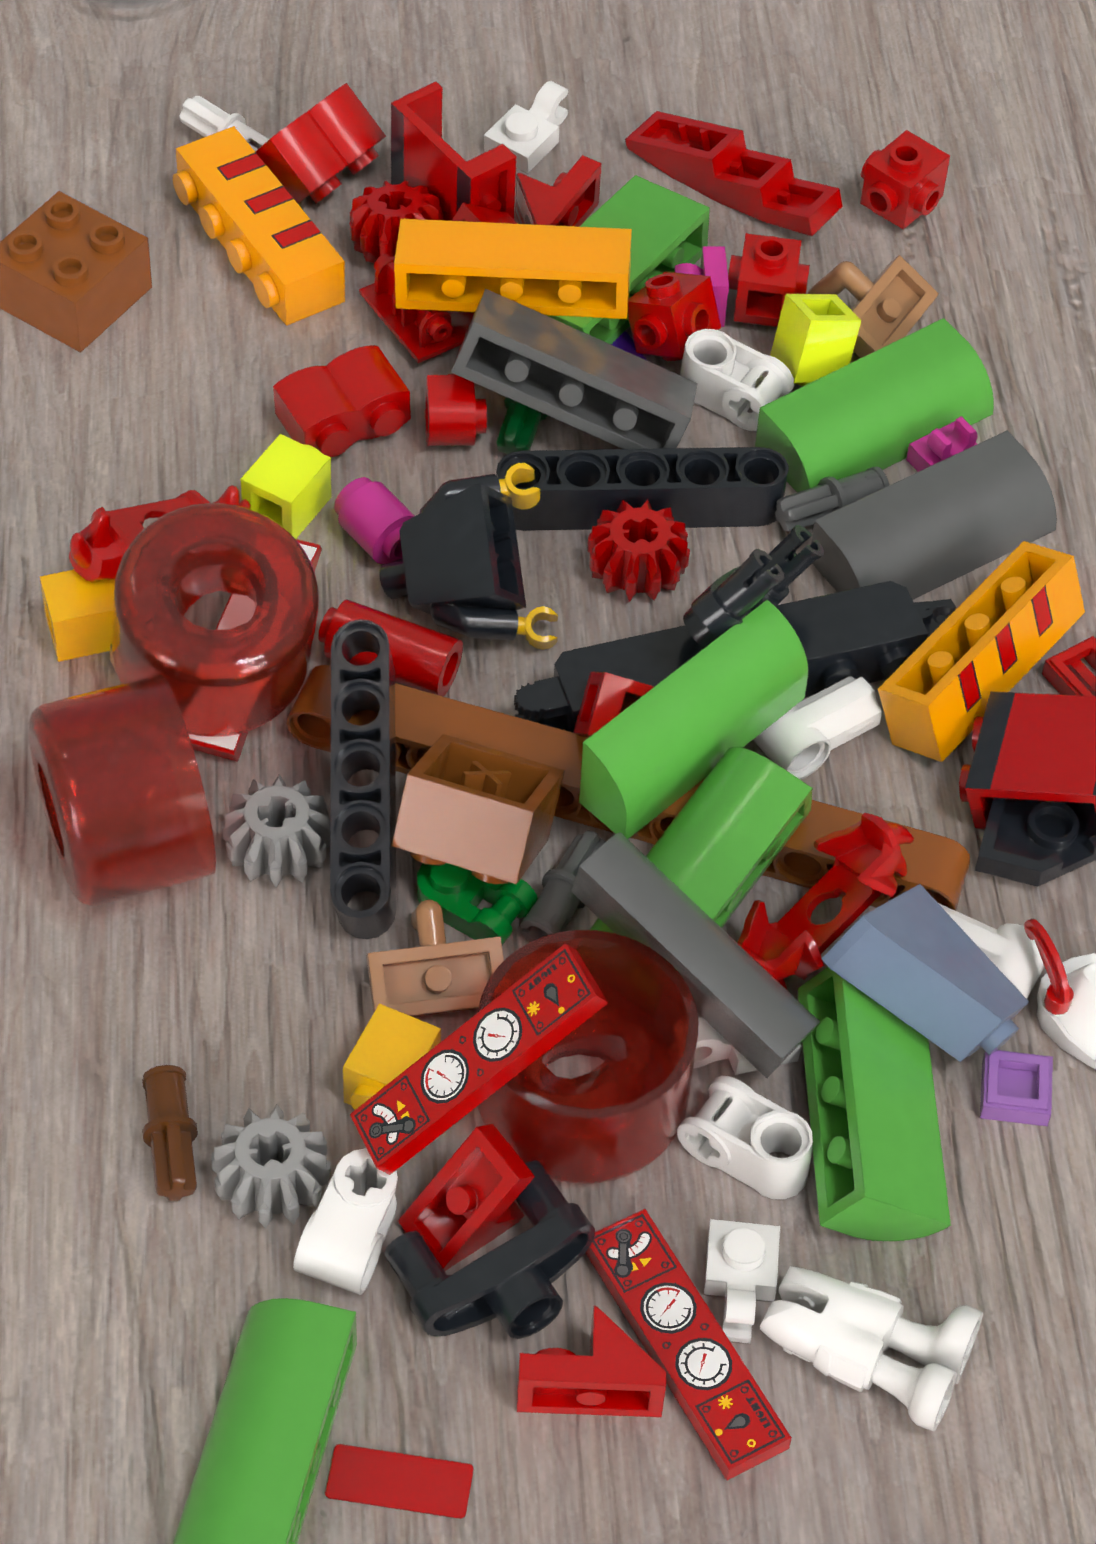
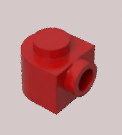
M456 374L427 375L424 408L427 446H474L476 434H486V399L475 398L474 382Z

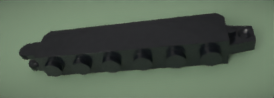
M893 581L776 606L795 630L806 654L808 679L805 698L849 676L855 679L863 677L868 683L887 680L957 609L951 599L913 602L907 588ZM684 625L564 651L554 664V677L534 681V684L527 683L526 686L521 685V689L516 690L514 705L518 714H515V717L573 733L590 672H607L655 687L704 648L693 639Z

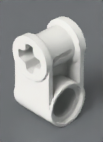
M702 329L691 334L685 343L680 376L697 383L694 404L703 406L729 419L742 429L757 431L760 407L791 393L794 387V378L791 371L783 362L732 339L724 332L715 329ZM767 372L768 375L764 378L762 374ZM750 407L753 410L752 413L747 412Z
M723 1075L716 1077L708 1089L709 1099L695 1117L685 1118L678 1126L677 1136L682 1146L700 1162L722 1170L755 1189L762 1196L770 1199H787L796 1196L804 1189L809 1178L813 1139L812 1130L807 1121L798 1114L787 1111L755 1093L748 1085L738 1079ZM783 1152L790 1155V1157L777 1158L769 1155V1153Z
M367 1148L353 1150L345 1155L337 1164L318 1209L314 1211L305 1226L296 1250L294 1271L353 1293L363 1294L376 1268L383 1242L395 1219L397 1210L395 1196L398 1182L397 1171L389 1175L377 1169Z

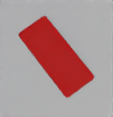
M337 1444L334 1447L325 1495L329 1499L462 1519L466 1516L474 1467L468 1463Z

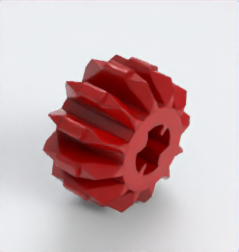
M407 180L399 185H392L384 181L383 186L380 188L370 186L364 188L363 196L352 199V209L350 211V238L353 241L354 250L363 253L366 262H375L381 255L387 253L395 256L401 219L443 221V210L440 207L439 197L429 194L427 186L410 187Z
M648 499L641 508H633L622 500L617 512L602 510L601 516L597 520V526L592 527V532L588 536L587 551L590 552L589 567L592 571V578L603 579L606 593L619 589L625 590L629 602L636 593H645L655 601L661 588L675 591L676 585L680 581V575L685 573V568L689 565L690 549L688 548V534L685 529V523L674 521L670 507L659 511L652 510Z

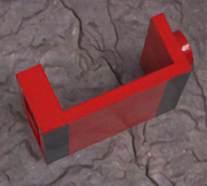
M436 81L391 102L392 185H399L407 180L410 187L427 186L429 194L439 197L440 207L443 210V221H452L462 203L506 212L514 219L517 157L504 144H501L471 160L465 161L442 139L443 87Z
M991 691L984 717L977 716L973 724L972 747L974 756L972 763L963 765L959 779L960 799L962 802H969L974 827L976 829L986 828L993 798L1093 803L1096 811V696Z

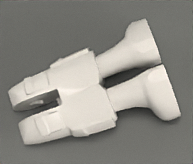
M790 1266L779 1286V1294L782 1300H776L771 1303L760 1324V1330L775 1343L782 1346L783 1351L791 1355L794 1354L805 1361L813 1362V1366L825 1376H830L850 1388L862 1392L863 1389L869 1390L873 1383L895 1396L907 1407L910 1418L917 1426L935 1431L948 1407L954 1385L958 1384L981 1325L983 1312L968 1305L959 1306L951 1312L942 1324L938 1326L924 1325L902 1318V1301L896 1296L869 1288L867 1284L853 1281L849 1284L819 1272ZM892 1348L925 1367L915 1368L905 1365L884 1355L883 1352Z

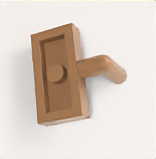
M900 255L885 267L874 282L852 262L844 261L838 264L808 291V294L838 295L846 288L858 300L851 310L861 319L853 350L860 358L905 337L939 295Z
M434 900L422 901L411 915V924L418 931L420 947L372 952L366 955L373 1013L379 1003L412 1017L479 1009L487 1006L508 989L501 937L446 943L442 908Z

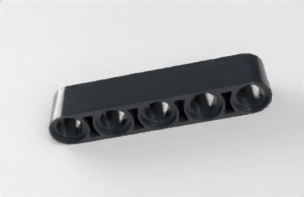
M764 447L534 450L511 452L504 456L497 465L496 476L498 479H504L509 468L517 463H526L534 469L535 479L533 481L519 483L515 486L521 490L531 487L540 488V501L536 506L522 510L513 506L516 530L521 531L592 530L593 526H597V520L600 518L602 510L617 512L622 500L633 508H641L647 499L654 511L670 507L674 521L685 523V528L759 527L770 525L777 521L774 511L777 510L778 499L785 496L789 466L786 459L779 452Z
M359 619L350 621L340 627L333 636L331 645L330 892L339 922L344 930L355 938L372 939L388 931L396 915V847L391 846L396 827L395 667L385 631L373 621ZM361 652H373L378 655L368 665L357 666L349 663L353 656ZM370 710L378 713L376 719L367 725L358 726L348 722L359 711ZM361 770H374L379 773L376 780L366 786H353L348 783L352 775ZM372 830L379 834L375 843L369 847L356 848L348 844L350 838L359 831ZM370 891L380 895L377 903L367 910L358 911L348 907L351 898L359 892Z

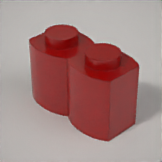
M345 83L275 134L256 153L298 204L308 196L317 204L342 185L336 176L348 167L351 173L355 175L378 158L380 155L374 149V146L383 140L386 135L349 85Z
M376 345L350 350L336 357L326 366H312L298 370L284 377L273 386L275 414L290 437L301 444L315 447L322 454L329 457H335L344 453L358 440L389 436L398 431L411 419L410 391Z

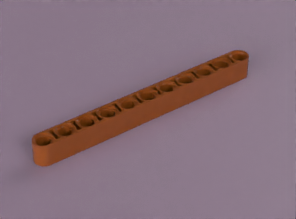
M324 664L315 666L310 670L290 711L286 724L288 730L296 739L308 746L331 752V665ZM395 683L396 771L408 774L442 734L565 770L554 816L614 833L579 803L583 742L589 737ZM370 710L359 711L348 722L358 726L367 725L376 719L378 713ZM704 779L630 838L655 844ZM812 800L811 811L763 873V876L811 889L833 867L835 857L816 850L814 841L832 832L843 830L861 821L862 814ZM904 826L914 837L913 843L899 845L906 861L907 874L904 877L894 874L893 876L899 884L894 896L891 897L882 893L870 906L877 908L921 884L937 903L956 911L970 865V854L957 841ZM841 893L838 897L843 898L845 895Z

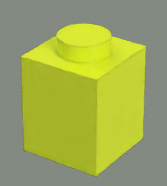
M786 294L770 356L777 358L791 371L795 384L805 386L850 364L861 319L836 294Z
M280 434L240 479L242 500H248L251 505L246 521L269 532L297 539L332 498L331 457L322 454L311 445L301 444Z

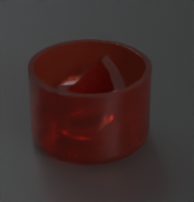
M208 503L180 508L165 514L144 528L132 541L122 557L114 584L112 655L118 677L130 698L139 708L161 724L197 736L219 737L244 733L264 725L283 712L297 696L307 676L319 609V591L316 575L305 550L285 528L271 518L254 510L231 504ZM217 591L248 596L255 602L253 617L247 623L232 629L210 630L192 624L184 615L188 608L203 595Z
M162 674L48 702L36 707L28 721L29 744L35 776L62 871L72 894L78 901L88 906H100L215 874V843L202 779L180 708L169 683Z
M572 930L541 937L524 945L508 956L487 982L480 999L478 1012L565 943L579 952L608 1004L478 1105V1109L484 1125L494 1124L524 1163L534 1160L540 1161L551 1179L578 1184L603 1183L629 1176L648 1166L670 1146L676 1137L678 1126L685 1119L688 1109L699 1021L694 998L688 985L673 965L659 953L636 940L619 934L598 930ZM574 1055L598 1057L605 1061L590 1073L572 1079L555 1076L547 1067L559 1058Z

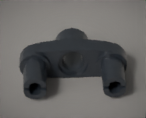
M796 525L791 529L790 534L770 553L767 554L763 550L755 549L745 562L714 581L691 603V608L683 615L687 631L702 648H705L732 626L743 623L742 619L766 600L776 607L789 594L788 586L812 563L824 555V549L819 541L815 540L810 546L807 545L797 554V549L812 534L805 527Z
M534 1160L525 1163L535 1177L515 1199L534 1227L498 1246L454 1274L447 1275L418 1231L402 1234L387 1246L385 1250L386 1259L411 1296L410 1310L428 1335L447 1336L497 1317L511 1338L521 1339L541 1331L558 1316L563 1306V1300L552 1283L585 1254L594 1239L595 1228L578 1204L567 1202L540 1161Z

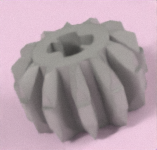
M280 774L274 781L273 786L268 787L253 779L251 786L248 788L249 795L233 794L232 801L229 804L230 813L225 814V820L222 821V835L227 844V856L232 866H244L245 874H247L250 882L267 874L277 888L283 876L290 874L303 883L305 875H307V867L322 868L323 862L326 859V848L330 847L331 822L328 816V805L324 801V796L311 795L310 788H308L305 780L291 788L287 787Z
M278 1104L271 1111L270 1118L260 1119L258 1115L248 1108L243 1117L244 1127L225 1124L224 1131L221 1133L222 1145L214 1147L211 1161L212 1170L217 1175L214 1179L215 1191L220 1200H231L232 1212L236 1214L238 1220L253 1211H258L259 1222L265 1229L272 1221L273 1214L282 1213L290 1222L295 1224L299 1217V1205L317 1208L318 1202L322 1198L321 1186L327 1185L328 1180H330L331 1163L327 1160V1156H325L327 1155V1141L322 1131L310 1132V1121L306 1118L304 1112L289 1121H285L284 1112Z

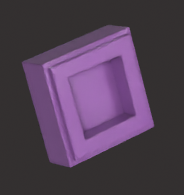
M997 1050L989 1056L985 1052L982 1060L980 1118L1048 1126L1052 1109L1053 1057Z

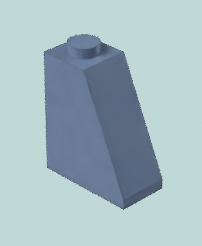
M921 884L863 915L822 958L831 970L959 1062L980 1048H983L990 1056L1003 1046L1019 1030L1012 1019L1029 1003L1022 993Z

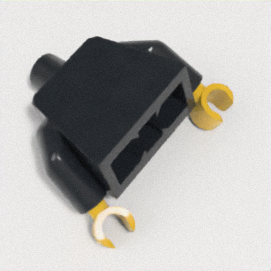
M517 463L509 468L504 479H498L495 474L449 480L443 483L420 509L419 514L405 521L400 528L403 558L384 564L379 572L381 586L386 595L391 599H398L408 595V601L411 606L430 614L436 625L471 638L513 641L516 635H525L529 644L537 649H550L556 645L558 637L551 635L540 636L532 630V626L537 621H558V615L555 611L545 606L536 607L530 611L527 617L518 616L516 611L526 608L513 506L521 510L536 506L540 501V488L531 487L521 490L515 486L519 483L533 481L535 479L534 469L526 463Z

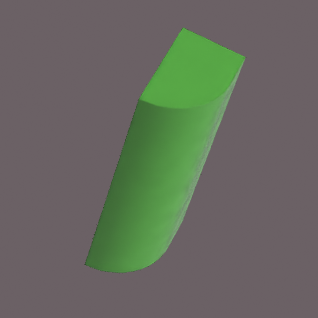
M635 175L579 227L632 229L630 298L645 287L648 279L664 272H674L675 265L695 264L701 258L702 246H708L710 207ZM628 314L627 319L548 316L609 344H612L630 326Z
M942 318L760 407L755 447L773 449L786 459L789 466L787 482L796 492L816 487L821 479L828 476L838 480L864 472L871 467H880L884 470L907 458L909 444L930 434L933 430L940 429L956 421L961 416L970 425H973L993 415L994 398L991 382L974 348L950 323Z
M766 600L742 619L743 623L732 626L583 742L579 803L615 834L621 832L627 839L632 837L707 777L730 747L743 748L805 698L808 662L804 648L788 620L770 601Z
M730 747L654 844L646 857L722 928L811 811L813 788L781 766L756 752L741 747ZM599 918L574 948L579 952L587 965L656 1013L661 1010L675 991Z
M827 967L798 988L799 1002L820 1021L803 1041L820 1226L852 1237L871 1241H904L940 1232L950 1227L951 1221L929 1041L925 1036Z
M290 1298L265 1300L249 1309L172 1544L298 1543L357 1346L355 1311Z

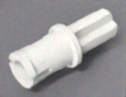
M201 96L187 98L183 103V109L179 116L181 122L204 137L235 126L255 152L269 140L264 135L247 126L245 118L239 113L230 115Z

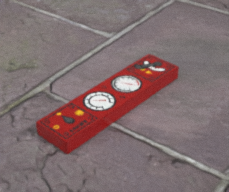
M567 943L562 945L350 1114L377 1169L391 1175L608 1004L577 950Z
M646 1209L595 1232L594 1239L585 1252L648 1355L666 1371V1384L725 1479L729 1480L788 1450L792 1437Z

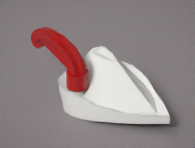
M1036 919L1027 920L1024 923L1025 932L1030 940H1035L1047 972L1040 980L1037 994V1017L1041 1029L1062 1050L1096 1070V953L1073 957L1062 962L1053 941L1044 927Z

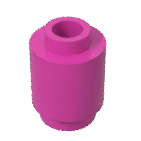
M366 477L351 481L338 494L334 504V510L339 515L338 521L340 526L375 562L387 564L402 559L399 530L405 521L413 518L415 515L383 483L372 482Z

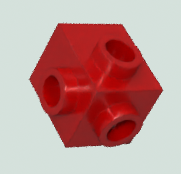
M904 131L884 149H878L871 153L865 161L861 171V177L864 181L860 204L904 230L920 215L926 216L931 213L943 197L950 155L910 131Z
M745 234L742 256L731 255L728 273L729 289L737 290L734 313L735 322L777 327L785 295L806 294L810 265L799 264L802 240Z
M664 272L648 279L645 287L629 298L628 320L637 353L661 356L666 361L682 360L685 343L691 334L702 329H721L711 276Z

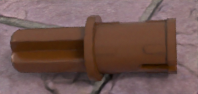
M175 1065L153 1067L143 1074L142 1079L148 1115V1123L142 1129L143 1141L151 1147L156 1193L159 1196L166 1197L168 1201H180L182 1197L193 1195L197 1188L192 1142L198 1135L197 1123L192 1118H189L185 1086L186 1072Z

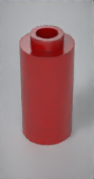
M348 599L344 600L337 609L331 607L327 610L318 634L319 642L324 643V654L327 658L331 659L333 636L340 627L354 620H370L380 625L387 634L395 667L396 683L440 696L447 694L460 666L463 653L462 640ZM361 652L353 656L349 663L357 666L368 665L378 655L373 652Z

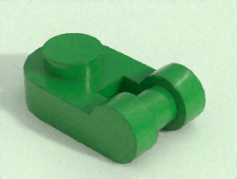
M422 863L417 872V899L419 903L424 900L436 901L442 908L444 923L474 940L501 937L503 946L513 932L511 926L516 918L526 917L538 899L534 889L522 879L517 884L511 882L505 884L487 883L477 879L471 870L448 863L443 865ZM483 899L493 905L491 908L479 909L477 907Z

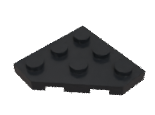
M993 798L975 871L1038 887L1095 861L1096 811L1094 804Z

